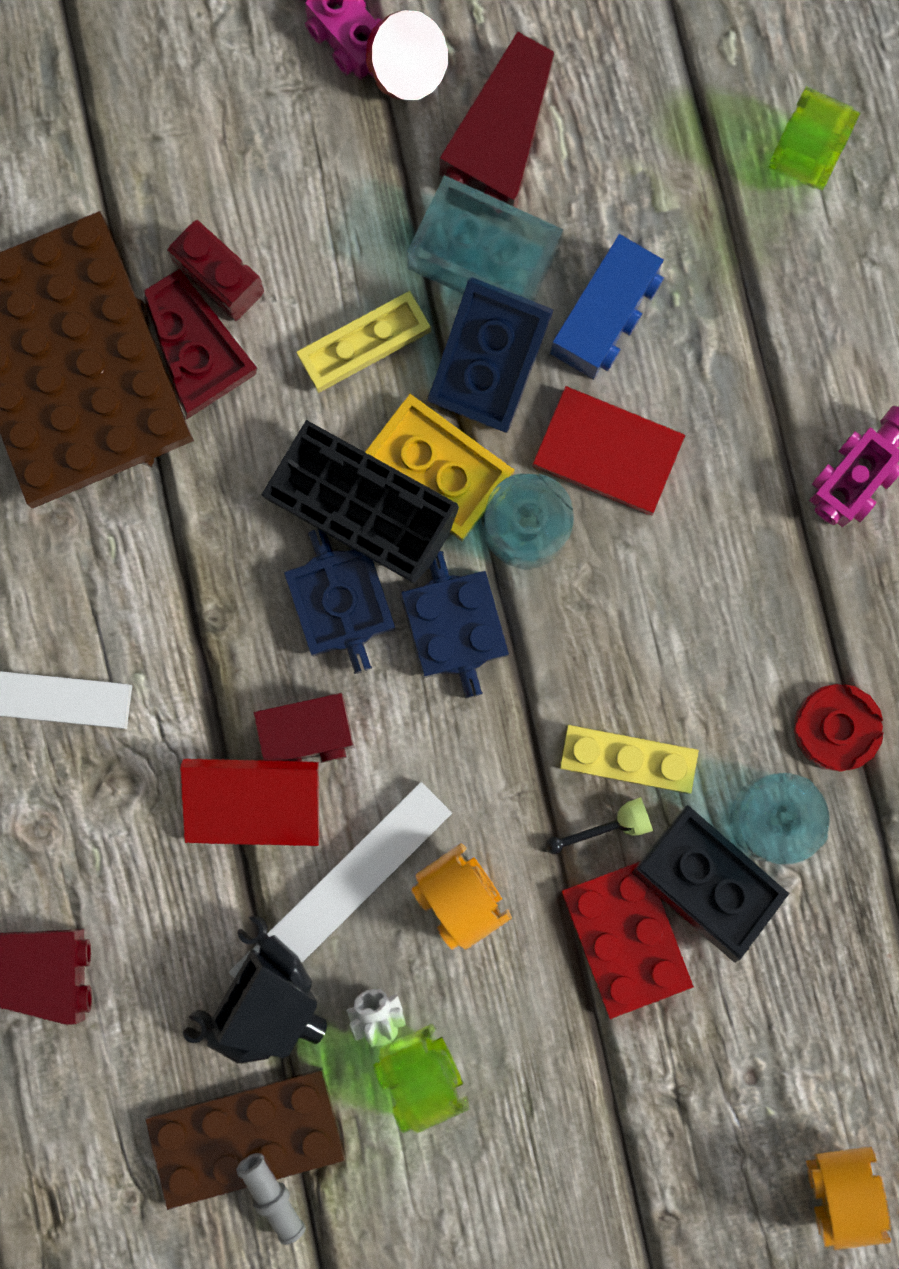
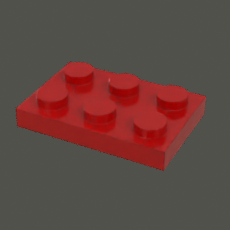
M640 861L561 890L609 1019L694 988L660 897L631 873Z

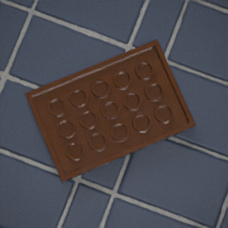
M100 211L0 252V435L26 504L32 509L194 441L105 218Z

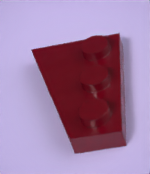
M180 268L144 290V299L186 420L256 375V365Z

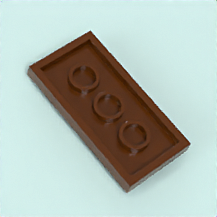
M323 1068L150 1115L145 1119L167 1210L247 1188L236 1170L241 1161L252 1154H262L265 1163L276 1180L345 1161L346 1158Z

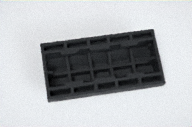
M308 420L304 422L261 494L271 503L412 583H415L432 565L449 536L459 509L456 502Z

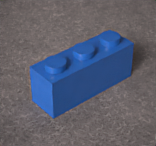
M619 234L555 337L550 355L593 380L601 368L608 372L621 351L620 348L615 346L622 333L630 336L643 314L637 308L644 297L650 300L653 299L664 280V277L659 275L664 259Z

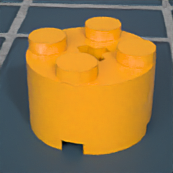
M462 843L416 873L418 883L411 888L420 906L425 911L432 908L441 921V924L437 926V930L451 950L459 945L465 950L469 949L512 919L508 909L500 913L497 908V902L502 900V897L476 858L473 857L466 861L461 855L467 850Z
M871 1146L815 1154V1159L806 1160L810 1187L814 1189L816 1199L821 1198L822 1206H815L814 1214L818 1233L822 1235L824 1247L832 1246L833 1250L891 1243V1238L886 1232L891 1230L885 1190L881 1175L872 1174L871 1163L877 1162Z

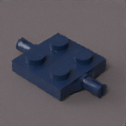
M318 529L322 541V546H320L316 532L312 530L308 532V536L310 537L316 557L304 566L284 572L311 656L314 657L332 650H347L354 674L362 673L357 658L358 655L361 658L364 670L368 671L372 669V666L370 665L364 644L374 636L395 630L374 562L354 549L349 551H332L327 534Z
M439 551L436 559H434L429 567L433 580L423 587L401 592L400 597L423 679L443 673L459 674L465 699H469L483 694L476 669L486 662L507 657L509 652L486 570L466 576H449L444 552Z

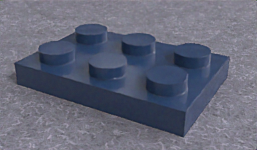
M471 277L467 282L427 401L507 433L512 425L554 309Z

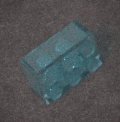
M444 175L408 248V269L461 294H464L468 280L474 277L534 301L560 248L563 229Z

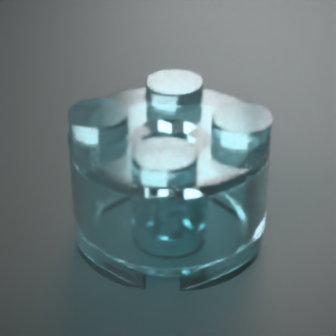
M522 473L506 478L492 491L485 509L483 529L489 548L504 563L523 570L548 564L562 552L571 534L574 520L572 502L562 485L549 476ZM522 514L525 518L534 515L537 518L535 528L531 526L523 528L520 526V515Z
M777 773L751 780L741 789L730 811V827L737 844L752 857L766 863L794 864L801 862L817 852L825 844L828 837L830 817L823 795L809 779L795 774ZM777 810L782 813L785 812L787 821L782 823V827L780 825H772L771 817L777 815Z

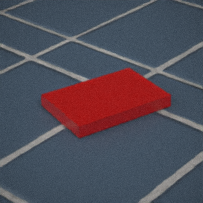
M565 386L532 467L652 516L686 435Z
M182 759L180 770L185 843L319 845V762Z

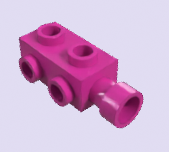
M306 0V18L308 19L305 22L306 29L317 43L321 44L326 40L335 52L332 53V58L338 68L345 75L353 71L359 80L367 74L373 77V73H369L366 64V44L368 40L359 41L357 38L359 33H363L369 39L372 28L382 19H374L365 9L366 4L364 0ZM337 4L340 7L339 9H332Z
M892 406L880 420L882 426L877 432L871 427L862 435L854 431L838 451L844 456L835 468L828 464L812 482L811 485L817 491L808 501L816 506L814 509L816 514L831 525H836L837 523L842 528L853 518L860 523L877 503L871 498L877 488L881 485L887 490L898 478V406ZM859 459H867L871 463V471L865 466L859 465ZM833 491H840L844 494V504L832 495Z

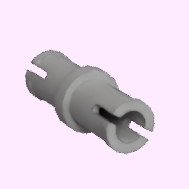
M256 1153L246 1157L238 1165L236 1171L254 1197L253 1206L257 1213L267 1218L281 1244L288 1245L297 1241L304 1234L306 1227L288 1200L290 1197L288 1189L283 1183L277 1182L265 1163L262 1154Z

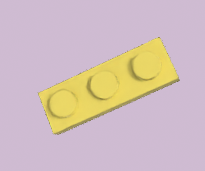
M408 291L297 351V356L317 392L320 393L429 334L431 326L411 291Z
M568 725L559 769L691 794L699 750Z

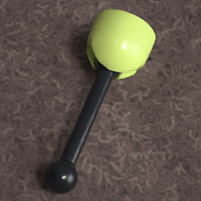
M640 797L625 803L617 812V818L614 821L561 839L558 837L549 838L546 841V850L553 855L559 854L563 847L618 828L625 834L632 836L643 835L653 831L642 798Z

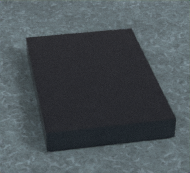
M689 805L679 812L631 872L734 963L742 959L790 894Z

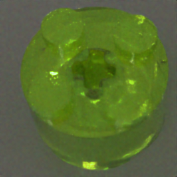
M806 86L796 104L798 107L791 119H789L776 146L768 168L812 189L817 188L823 191L861 113L854 110V107Z
M429 1024L380 1047L379 1061L373 1063V1070L379 1085L383 1090L390 1089L397 1104L392 1107L396 1123L403 1133L413 1130V1132L419 1134L469 1110L468 1097L459 1099L456 1087L463 1085L460 1072L444 1039L440 1037L433 1040L432 1035L436 1030L433 1024Z

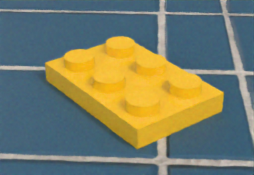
M412 394L407 396L365 451L367 454L456 502L459 509L450 533L462 542L515 471Z

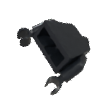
M259 916L248 917L259 928V934L256 938H251L244 930L238 929L239 939L245 944L257 943L260 946L259 952L251 949L213 1017L203 1010L194 1011L189 1015L192 1021L200 1024L202 1032H198L191 1027L183 1030V1036L186 1041L198 1043L204 1039L207 1041V1046L210 1049L238 1064L266 1060L271 1056L285 1058L290 1055L299 1038L313 1044H318L323 1039L327 1029V1020L313 1014L318 1002L310 991L312 980L301 960L275 935L270 937L267 935V923Z

